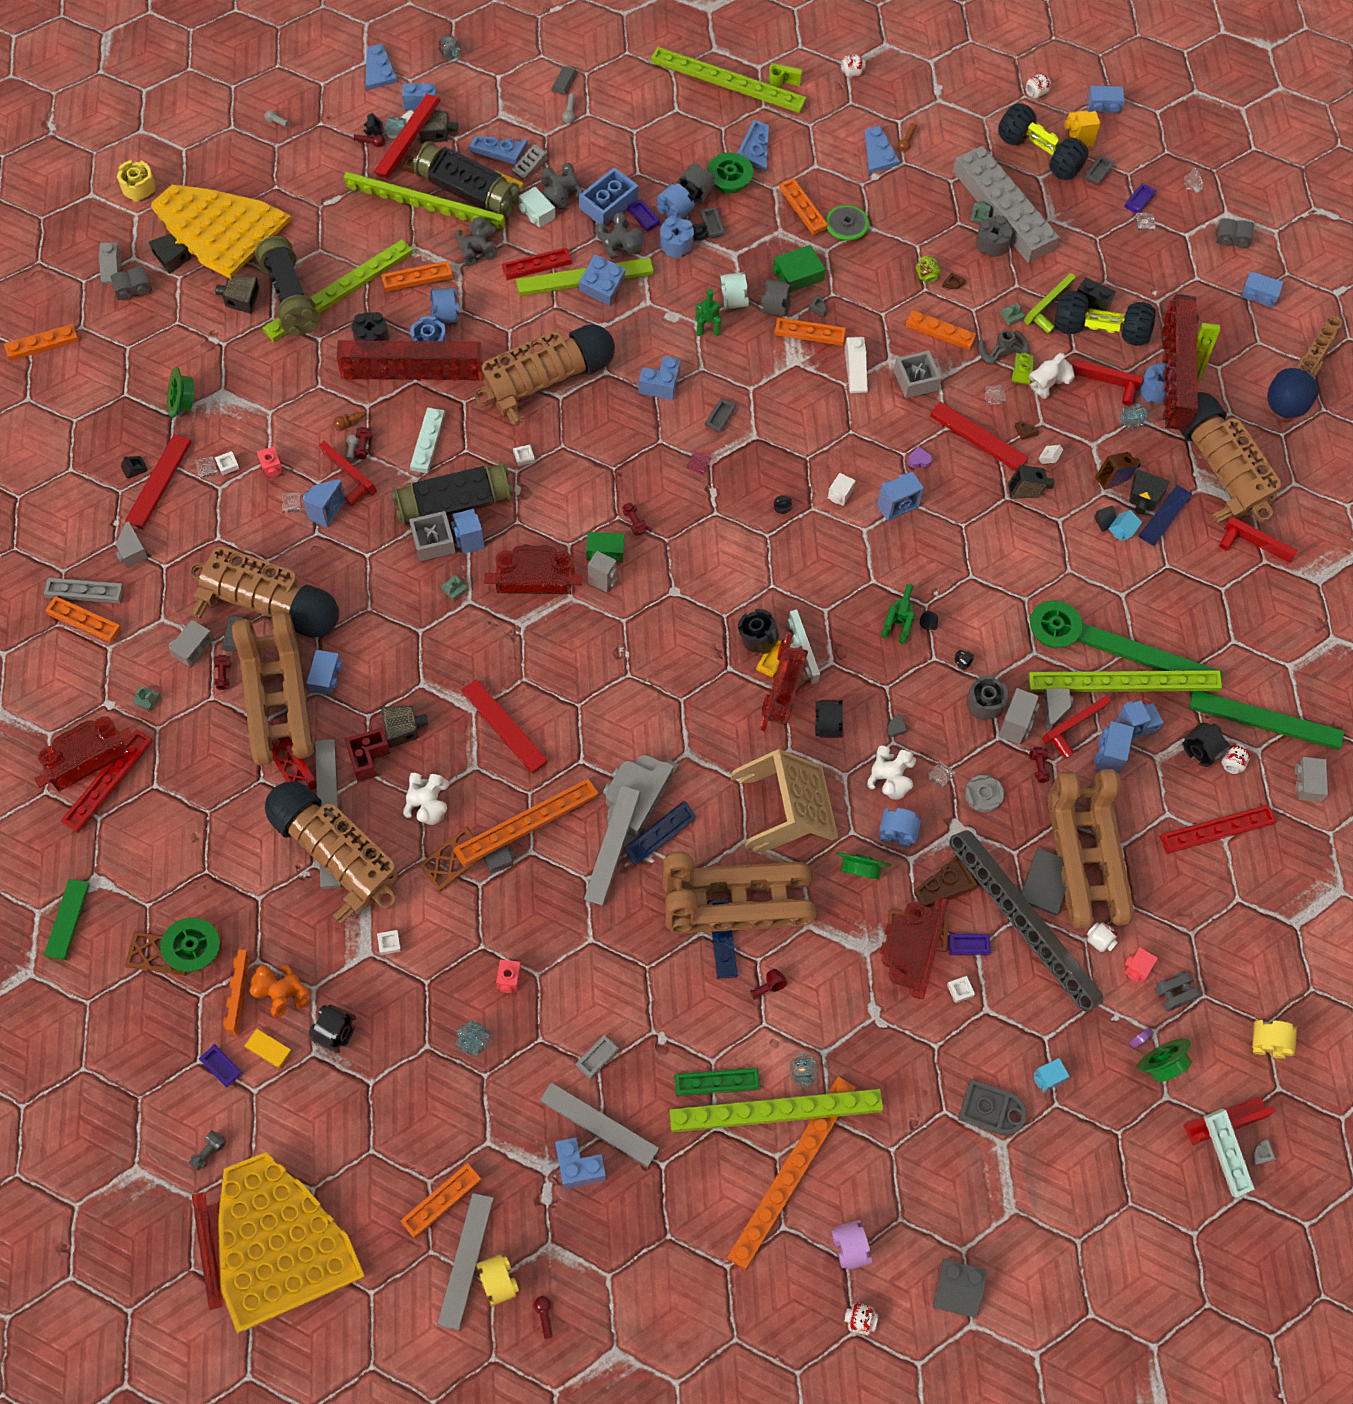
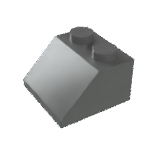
M944 1259L939 1265L932 1308L976 1318L984 1292L987 1270Z

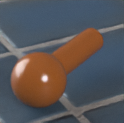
M911 123L904 139L898 142L897 147L900 151L905 152L910 149V139L917 127L916 124Z

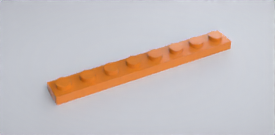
M587 778L454 847L453 851L463 867L597 798L599 793Z

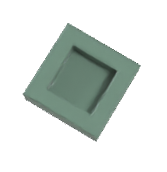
M982 201L974 203L970 221L981 222L987 219L991 205H986V202Z
M1018 303L1006 307L1000 312L1008 326L1023 321L1025 317Z
M456 575L441 586L442 590L453 601L468 591V587Z
M142 686L135 693L132 702L134 705L151 712L161 696L159 693Z

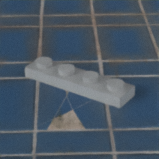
M47 578L44 596L45 598H54L56 596L68 600L120 604L124 586L121 583Z

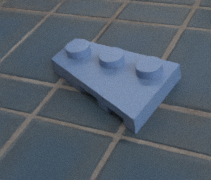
M383 44L367 47L366 91L397 83L396 75Z
M754 119L737 154L743 155L751 162L753 167L765 172L767 168L769 126Z
M881 126L865 129L868 174L899 166V159Z
M475 136L469 145V151L516 165L528 145V139H522V142L513 141V138H506V141L497 140L495 137Z

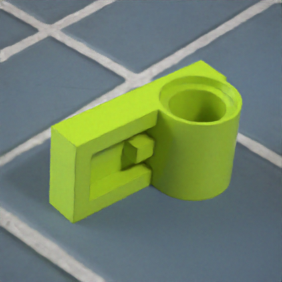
M771 63L769 69L770 85L781 87L783 83L800 86L802 69Z
M1016 353L1012 382L1030 385L1031 379L1028 376L1033 371V355Z

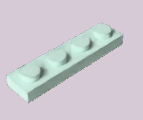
M427 407L411 461V471L429 473L445 417V410Z
M797 610L790 611L787 625L789 630L792 629L794 645L799 648V660L804 662V671L809 677L811 684L819 683L820 672Z
M1220 1109L1204 1116L1231 1195L1236 1198L1254 1190L1227 1111Z

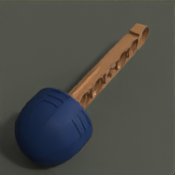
M1335 316L1328 318L1306 355L1300 359L1297 366L1281 370L1269 386L1267 401L1271 410L1280 417H1300L1312 407L1319 394V387L1314 378L1321 368L1322 361L1334 343L1336 336H1338L1342 329L1343 321L1341 318Z

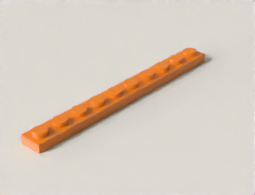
M838 1076L828 1094L854 1092L856 1087ZM838 1117L817 1118L810 1121L730 1251L727 1259L746 1270Z

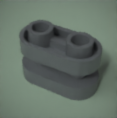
M1182 971L1176 974L1174 979L1170 981L1163 979L1156 984L1157 987L1154 990L1158 997L1165 996L1167 999L1163 1003L1167 1012L1191 1003L1203 995L1199 987L1192 989L1190 986L1194 982L1191 973ZM1183 988L1184 993L1174 996L1172 993Z

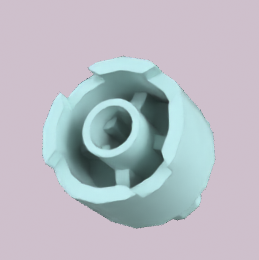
M744 272L720 275L724 309L748 307L749 299L747 297V283Z

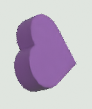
M918 446L910 454L908 465L912 468H918L919 466L926 468L930 466L932 457Z
M1148 1027L1129 1043L1133 1048H1136L1151 1037L1154 1032Z

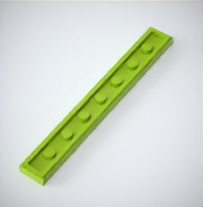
M650 258L615 263L626 269L624 279L654 274ZM587 268L516 279L519 296L579 287V281Z

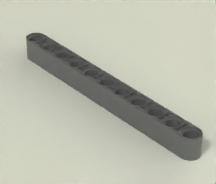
M964 830L952 835L949 840L952 850L1077 1006L1083 1011H1090L1103 1002L1101 991L971 831Z

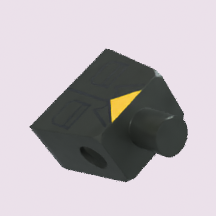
M172 234L149 242L152 253L169 274L190 259L188 247L185 244L182 245Z
M1137 469L1132 480L1129 502L1136 505L1134 511L1138 514H1144L1146 509L1153 511L1164 495L1170 481Z

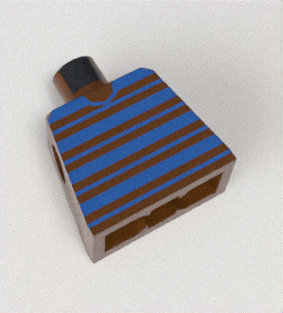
M1129 452L1107 456L1095 478L1104 490L1110 489L1128 481L1134 471L1140 468L1141 462L1138 458H1133Z

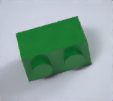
M588 532L586 560H591L596 551H599L617 560V563L623 562L625 534Z

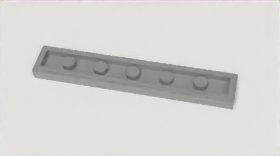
M621 786L584 900L604 906L641 791Z
M550 1083L540 1099L542 1104L647 1168L659 1150L655 1145L553 1083Z
M472 1193L440 1312L438 1326L457 1331L460 1330L494 1201L492 1197Z

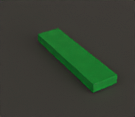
M68 879L46 947L45 957L66 961L88 893L89 882Z
M758 1068L674 1074L676 1097L760 1090Z

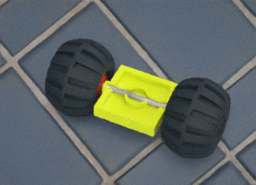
M1021 103L1012 105L999 123L998 134L1000 138L1007 144L1020 145L1029 137V141L1052 155L1049 167L1057 178L1064 180L1074 178L1087 161L1089 151L1086 145L1076 138H1066L1059 145L1058 137L1055 134H1049L1040 124L1036 125L1037 117L1030 106Z
M1068 291L1059 298L1055 315V328L1064 334L1081 332L1084 323L1090 329H1106L1107 332L1111 333L1119 332L1123 325L1122 338L1127 343L1140 346L1147 344L1151 339L1156 310L1148 303L1135 302L1130 304L1126 315L1091 308L1088 313V298L1084 294L1077 291Z

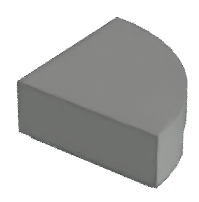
M1268 1139L1259 1143L1254 1149L1252 1157L1254 1166L1276 1160Z

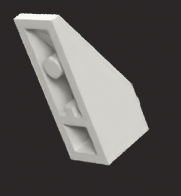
M848 337L845 344V359L849 392L867 393L864 337Z

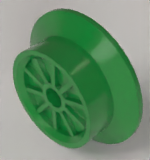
M737 153L719 154L712 158L707 166V172H711L715 176L714 186L723 193H737L753 178L754 170L751 162L743 155Z
M178 367L172 370L168 384L167 410L170 418H174L178 411L190 412L194 399V380L190 376L181 375Z
M1050 600L1043 602L1033 610L1030 617L1032 633L1043 645L1048 647L1060 648L1069 646L1079 638L1082 632L1083 625L1079 613L1071 605L1062 601Z
M836 852L843 859L842 872L880 880L882 868L891 866V863L875 860L869 856Z
M185 918L173 923L165 931L161 939L160 949L163 959L170 967L181 972H194L205 968L215 959L219 951L220 940L216 929L209 922L200 918Z
M1177 1039L1155 1048L1139 1061L1137 1065L1140 1072H1150L1156 1082H1164L1179 1076L1192 1064L1187 1054L1191 1047L1190 1040Z

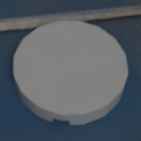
M989 775L973 777L966 785L964 792L968 805L975 811L982 813L996 810L1004 798V789L1001 783Z

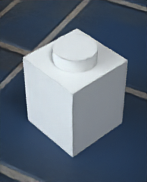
M839 473L829 488L828 499L844 506L854 490L856 480Z

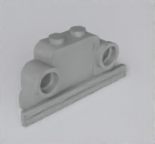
M643 755L638 757L635 763L626 761L622 763L620 768L617 767L612 776L614 779L611 784L607 783L603 794H606V805L609 807L607 815L608 825L621 786L641 791L624 846H627L641 834L679 764L669 759L667 762H660L650 756Z

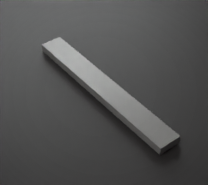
M335 739L315 741L317 797L322 801L321 807L325 804H333L338 808ZM319 863L320 888H341V884Z

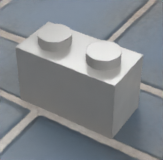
M596 551L587 565L588 583L608 593L610 588H614L618 581L617 560Z
M191 620L189 624L183 627L180 635L171 641L168 649L173 658L191 668L214 638L209 629Z
M1302 757L1296 763L1294 769L1295 775H1297L1295 792L1298 793V800L1322 802L1328 795L1326 759Z

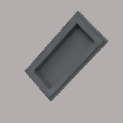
M563 66L551 91L566 95L578 71Z
M1100 155L1084 178L1095 185H1099L1114 165V162Z
M717 208L700 210L704 224L707 226L709 237L724 235L725 230Z
M720 398L707 419L705 426L721 432L736 405Z
M228 617L221 650L237 652L232 634V624L236 620L248 618Z

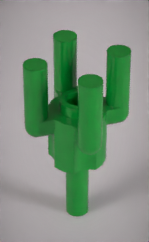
M708 289L705 300L696 305L695 321L697 322V336H703L704 324L706 322L714 323V335L719 336L721 334L720 304L713 300L714 291L712 289Z
M908 583L902 599L896 600L895 604L890 606L881 632L882 638H888L892 624L895 623L896 625L903 626L899 643H906L915 617V612L912 611L913 604L909 601L914 587L912 584Z

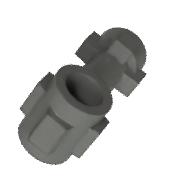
M211 1131L205 1138V1142L208 1144L198 1156L195 1154L191 1156L190 1159L192 1160L189 1164L198 1171L207 1165L204 1161L214 1149L220 1151L225 1146V1137L218 1131Z

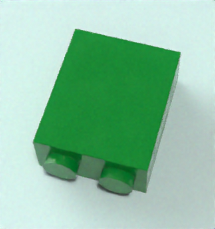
M811 245L774 257L772 265L773 274L777 275L779 281L792 282V292L824 281L826 269Z

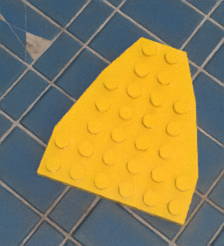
M172 184L151 203L152 210L158 214L161 222L163 221L166 224V229L182 245L185 244L188 247V251L191 254H195L202 265L230 279L255 256V249L260 241L267 237L276 236L291 221V215L263 201L211 189Z
M264 1152L224 1168L218 1217L221 1293L237 1334L364 1278L363 1271L348 1235L341 1231L334 1223V1219L321 1208L320 1203L297 1178L295 1180L288 1174L283 1166L274 1162L269 1154Z

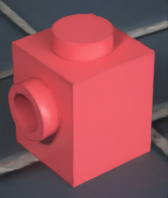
M274 446L257 451L266 479L283 473Z
M1140 947L1134 956L1130 954L1124 963L1127 966L1124 973L1132 981L1142 984L1158 958Z
M500 959L496 986L501 992H518L521 973L520 962Z

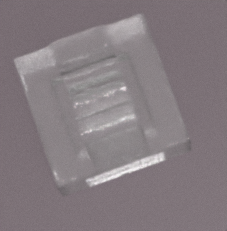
M1193 168L1190 174L1185 175L1186 182L1184 185L1186 189H1194L1195 192L1202 191L1203 178L1199 168Z

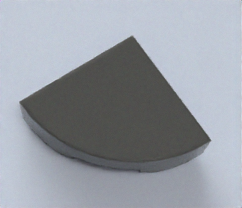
M816 295L809 306V311L824 317L826 306L823 298Z
M901 714L894 716L889 722L887 729L888 738L907 732Z

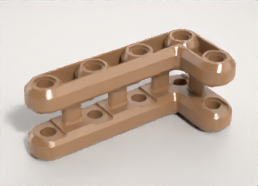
M286 612L276 613L272 616L271 620L274 629L272 630L273 635L257 638L252 622L247 619L236 620L232 624L233 639L241 662L251 754L254 763L259 766L268 765L273 762V739L291 737L293 755L299 759L310 757L314 752L300 646L291 615ZM276 646L280 660L263 663L260 657L261 649ZM282 674L284 677V690L267 694L264 686H266L265 677ZM286 705L288 708V722L270 725L268 717H270L269 707Z
M1113 769L1100 770L1089 788H1080L1078 775L1073 771L1062 772L1056 778L1048 794V807L1057 855L1063 858L1064 864L1061 876L1063 885L1067 887L1064 895L1070 924L1077 929L1088 928L1093 923L1092 901L1105 900L1106 907L1109 910L1110 922L1116 926L1128 925L1134 916L1114 813V802L1120 794L1121 781L1119 774ZM1079 798H1088L1089 811L1075 812V805ZM1091 826L1096 842L1095 848L1081 847L1077 827ZM1098 863L1103 878L1102 885L1089 886L1088 879L1085 876L1084 864Z
M684 851L671 852L667 854L662 863L663 890L668 894L665 899L666 927L673 933L682 934L810 925L817 917L816 904L811 900L788 899L787 890L809 886L813 880L811 867L803 862L694 868L693 858ZM771 891L772 900H769V902H748L747 892ZM711 893L731 894L732 903L707 904V895Z

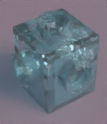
M471 1020L465 1026L461 1025L456 1033L458 1038L455 1045L476 1058L486 1048L492 1033L483 1028L481 1024Z

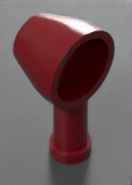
M772 969L766 974L767 983L754 990H750V993L755 1000L769 991L777 992L783 989L788 984V980L779 970Z

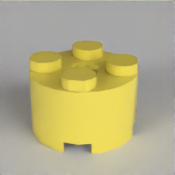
M129 160L118 168L117 179L126 197L134 202H139L155 192V181L147 163Z
M1263 1020L1255 1021L1252 1042L1253 1053L1265 1055L1266 1052L1273 1053L1274 1058L1285 1059L1286 1055L1294 1056L1296 1052L1297 1027L1282 1021L1273 1020V1023L1263 1024Z
M499 1254L476 1264L477 1269L482 1268L483 1270L480 1278L487 1297L491 1295L493 1297V1300L489 1301L491 1307L516 1297L515 1292H518L519 1289L515 1278L510 1279L507 1271L511 1270L507 1256L502 1258V1255Z

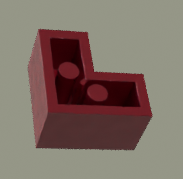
M383 727L344 738L357 782L376 777L372 759L390 754Z

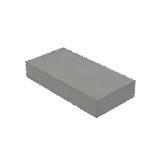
M603 1035L575 1066L591 1080L619 1051V1048L606 1035Z

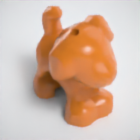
M260 965L251 979L250 994L261 999L269 995L273 1000V1006L270 1008V1011L274 1018H279L287 1012L285 1005H289L287 999L289 996L295 998L294 1003L297 1009L308 1005L312 996L311 992L301 984L299 977L293 974L292 969L288 965L279 967V970L286 974V977L281 980H276L274 973L267 965Z

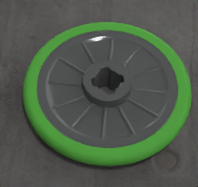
M840 205L829 211L825 220L828 224L827 230L834 237L841 240H856L862 237L869 228V219L865 212L852 205Z

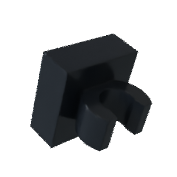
M373 113L367 115V121L364 123L367 129L364 130V133L368 136L371 134L383 135V122Z

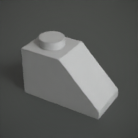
M100 243L98 258L101 283L112 284L110 276L121 272L122 253L118 243Z
M129 521L126 522L116 542V547L119 551L116 552L120 563L124 562L127 568L148 559Z
M1046 689L1043 695L1046 731H1051L1067 715L1070 707H1073V696H1070L1069 689Z

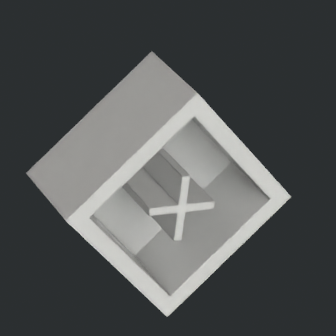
M929 350L896 358L894 373L905 399L939 390L941 376Z
M445 511L409 519L419 561L455 553L454 541Z
M1016 688L998 736L1018 744L1021 743L1023 738L1027 739L1034 722L1033 719L1040 705L1036 703L1039 696Z

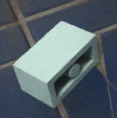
M536 187L519 195V209L539 228L556 219L555 207Z

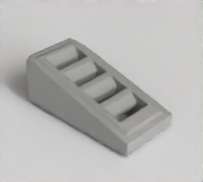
M533 145L513 167L512 172L525 180L547 161L546 152Z

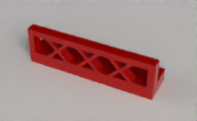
M278 719L271 722L272 725L281 724ZM289 736L278 738L277 744H273L275 750L274 752L272 750L274 762L286 782H291L290 778L293 779L292 782L301 780L306 782L310 790L317 787L316 781L302 758L299 759L293 755V743ZM278 749L287 751L285 760L276 757ZM287 765L296 766L295 775L285 772Z
M1261 1096L1225 1109L1233 1130L1266 1119L1275 1113L1273 1106L1266 1108ZM1204 1117L1183 1125L1192 1145L1211 1139Z

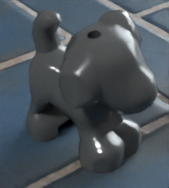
M564 163L562 165V176L556 175L551 167H546L541 172L542 183L548 186L543 190V195L548 201L561 209L568 205V192H576L577 198L583 192L571 163Z
M622 212L614 215L615 228L610 233L603 223L595 227V233L607 249L608 256L612 259L618 257L619 254L615 253L614 250L621 244L624 251L628 254H636L642 249L643 231L639 228L627 231L626 228L629 226V223Z
M476 217L471 221L469 225L471 236L462 237V230L455 232V238L459 243L464 263L467 266L476 264L474 251H481L488 260H492L497 256L495 244L492 241H486L487 238L495 234L496 228L485 218Z

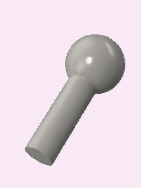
M569 94L567 110L562 115V120L568 124L575 121L573 113L574 94Z
M274 110L265 112L264 117L267 122H276L287 128L290 126V122L279 117Z
M356 434L349 435L346 440L349 446L346 456L348 462H353L355 448L359 446V438L356 437Z

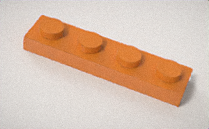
M794 178L779 184L780 191L813 235L827 229V222Z
M449 261L381 274L385 292L453 278Z
M913 309L905 325L967 350H970L976 338V333Z
M777 317L774 335L843 346L846 328Z
M74 324L4 343V347L9 361L75 343L79 339Z
M56 596L45 610L47 615L109 643L114 641L122 629L119 624Z
M238 949V954L233 959L235 973L230 978L232 992L231 996L227 998V1008H229L228 1016L224 1017L223 1027L230 1036H238L250 960L247 950Z
M468 1163L465 1164L401 1219V1224L415 1239L482 1181Z

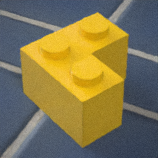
M1087 110L1069 113L1064 123L1065 129L1068 130L1069 138L1079 139L1086 147H1093L1100 126L1096 111L1088 112Z

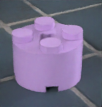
M860 1220L835 1226V1230L832 1231L835 1247L840 1246L841 1252H838L841 1268H846L847 1271L873 1263L872 1257L867 1258L870 1256V1249L863 1226L859 1227L861 1226Z

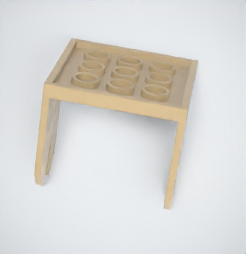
M777 749L735 769L731 773V781L741 778L739 784L756 782L777 773L787 822L749 838L745 842V849L754 847L753 852L771 850L809 833L829 840L838 838L822 766Z

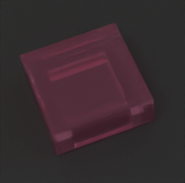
M694 451L687 468L704 474L711 461V457Z

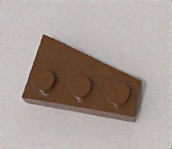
M956 855L951 862L941 867L939 872L914 890V895L924 910L977 889V883L968 868Z

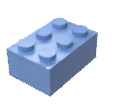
M614 167L579 195V209L598 224L603 223L606 226L613 220L615 214L623 212L629 205L638 200L639 185Z

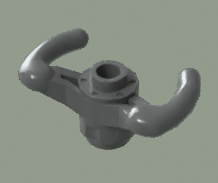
M1004 330L1000 332L991 355H988L985 351L984 340H979L978 342L979 354L987 364H994L999 356L1009 353L1028 354L1030 352L1027 339L1019 331H1014L1013 333L1010 330ZM1015 337L1021 342L1022 345L1015 341Z

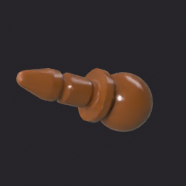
M358 412L350 416L347 414L344 417L338 416L334 419V427L337 430H344L347 426L350 427L352 425L351 422L362 419L366 413Z

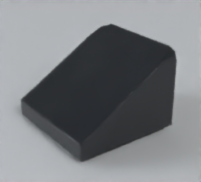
M141 456L124 457L121 463V468L127 479L148 470Z
M1109 506L1098 510L1094 518L1101 531L1104 532L1109 530L1108 528L1117 516L1114 507Z

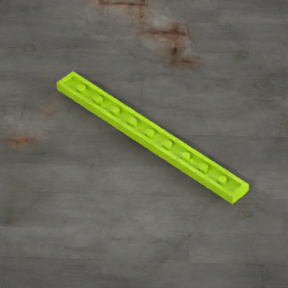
M660 47L656 48L651 57V63L798 113L801 112L806 102V97Z
M345 172L344 175L346 186L352 190H361L367 194L379 195L384 199H393L399 203H408L414 207L426 208L431 212H440L446 216L458 217L461 220L472 221L476 217H483L493 224L496 229L504 230L506 225L504 215L349 172Z
M401 239L311 296L310 298L314 301L318 314L411 256L413 250ZM279 318L262 327L263 332L273 342L287 335L281 327Z
M1220 671L1029 672L1028 675L1030 692H1045L1046 689H1069L1070 692L1220 691L1222 689Z
M880 1089L670 1109L671 1131L673 1133L883 1112Z

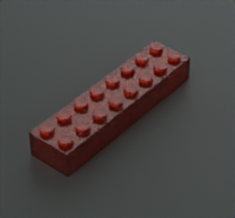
M1175 294L1173 300L1169 301L1167 312H1164L1162 322H1164L1162 349L1165 350L1162 363L1165 364L1162 377L1165 378L1162 391L1165 392L1162 403L1165 406L1163 420H1165V428L1186 431L1198 410L1196 297Z
M338 340L336 359L341 379L482 380L483 358L481 342Z

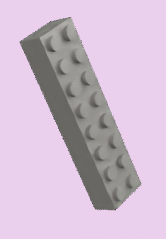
M984 146L955 158L952 172L978 203L982 201L986 202V205H991L990 218L1002 216L1011 225L1013 232L1010 242L1027 263L1056 250L1060 238Z

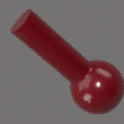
M354 134L353 141L371 143L375 147L385 145V138L382 135L370 137Z
M539 1296L534 1301V1309L540 1314L544 1338L549 1339L553 1337L548 1313L551 1309V1301L546 1296Z

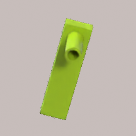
M1070 273L1028 313L1023 322L1029 326L1034 321L1049 334L1055 328V325L1041 313L1071 286L1076 277Z
M1201 324L1192 351L1188 353V361L1183 372V379L1201 381L1218 337L1220 325Z

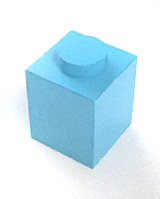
M1131 510L1120 513L1108 529L1115 538L1123 541L1133 536L1142 521Z
M1059 1058L1038 1068L1034 1072V1081L1039 1088H1042L1043 1092L1066 1082L1070 1077Z

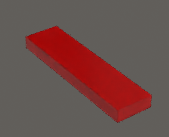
M566 247L502 263V269L506 280H511L572 264V259Z

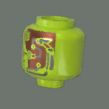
M930 256L920 258L916 265L920 280L926 283L937 280L940 275L937 259Z

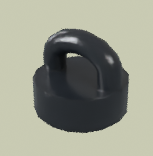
M701 223L692 226L694 229V240L701 241L707 237L706 224Z
M785 495L778 496L774 500L773 508L777 513L786 514L791 509L792 500Z
M925 611L920 617L921 627L927 630H936L938 627L937 614L932 611Z
M959 650L956 652L954 659L960 669L967 670L973 662L974 654L969 651Z

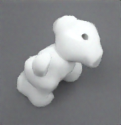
M1063 353L1056 355L1053 360L1044 361L1038 369L1032 371L1028 376L1033 381L1030 387L1043 399L1049 396V389L1055 383L1069 385L1075 378L1073 367L1066 361V356Z
M879 746L876 753V762L872 766V774L868 779L867 787L875 789V782L877 780L887 779L882 787L883 794L891 799H902L913 788V781L903 776L905 768L914 767L917 760L913 757L912 753L900 750L897 758L892 761L894 754H889L890 749L886 746Z
M411 773L409 789L406 794L407 804L403 812L404 816L411 818L413 808L421 806L417 811V820L428 825L438 824L443 820L444 814L447 811V804L437 800L438 793L448 788L449 781L436 774H430L428 780L421 779L422 775L418 773Z

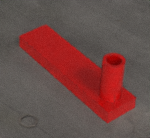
M1074 360L1072 365L1074 375L1125 387L1122 404L1126 406L1132 405L1135 390H1139L1143 381L1142 376L1079 360Z
M324 440L319 444L322 452L358 483L344 498L351 506L366 492L371 496L377 492L374 484Z
M1232 516L1224 528L1227 532L1219 544L1221 549L1229 550L1238 536L1289 563L1298 551Z
M1108 695L1047 732L1042 737V740L1045 744L1052 741L1064 759L1074 754V751L1062 734L1102 710L1112 701Z

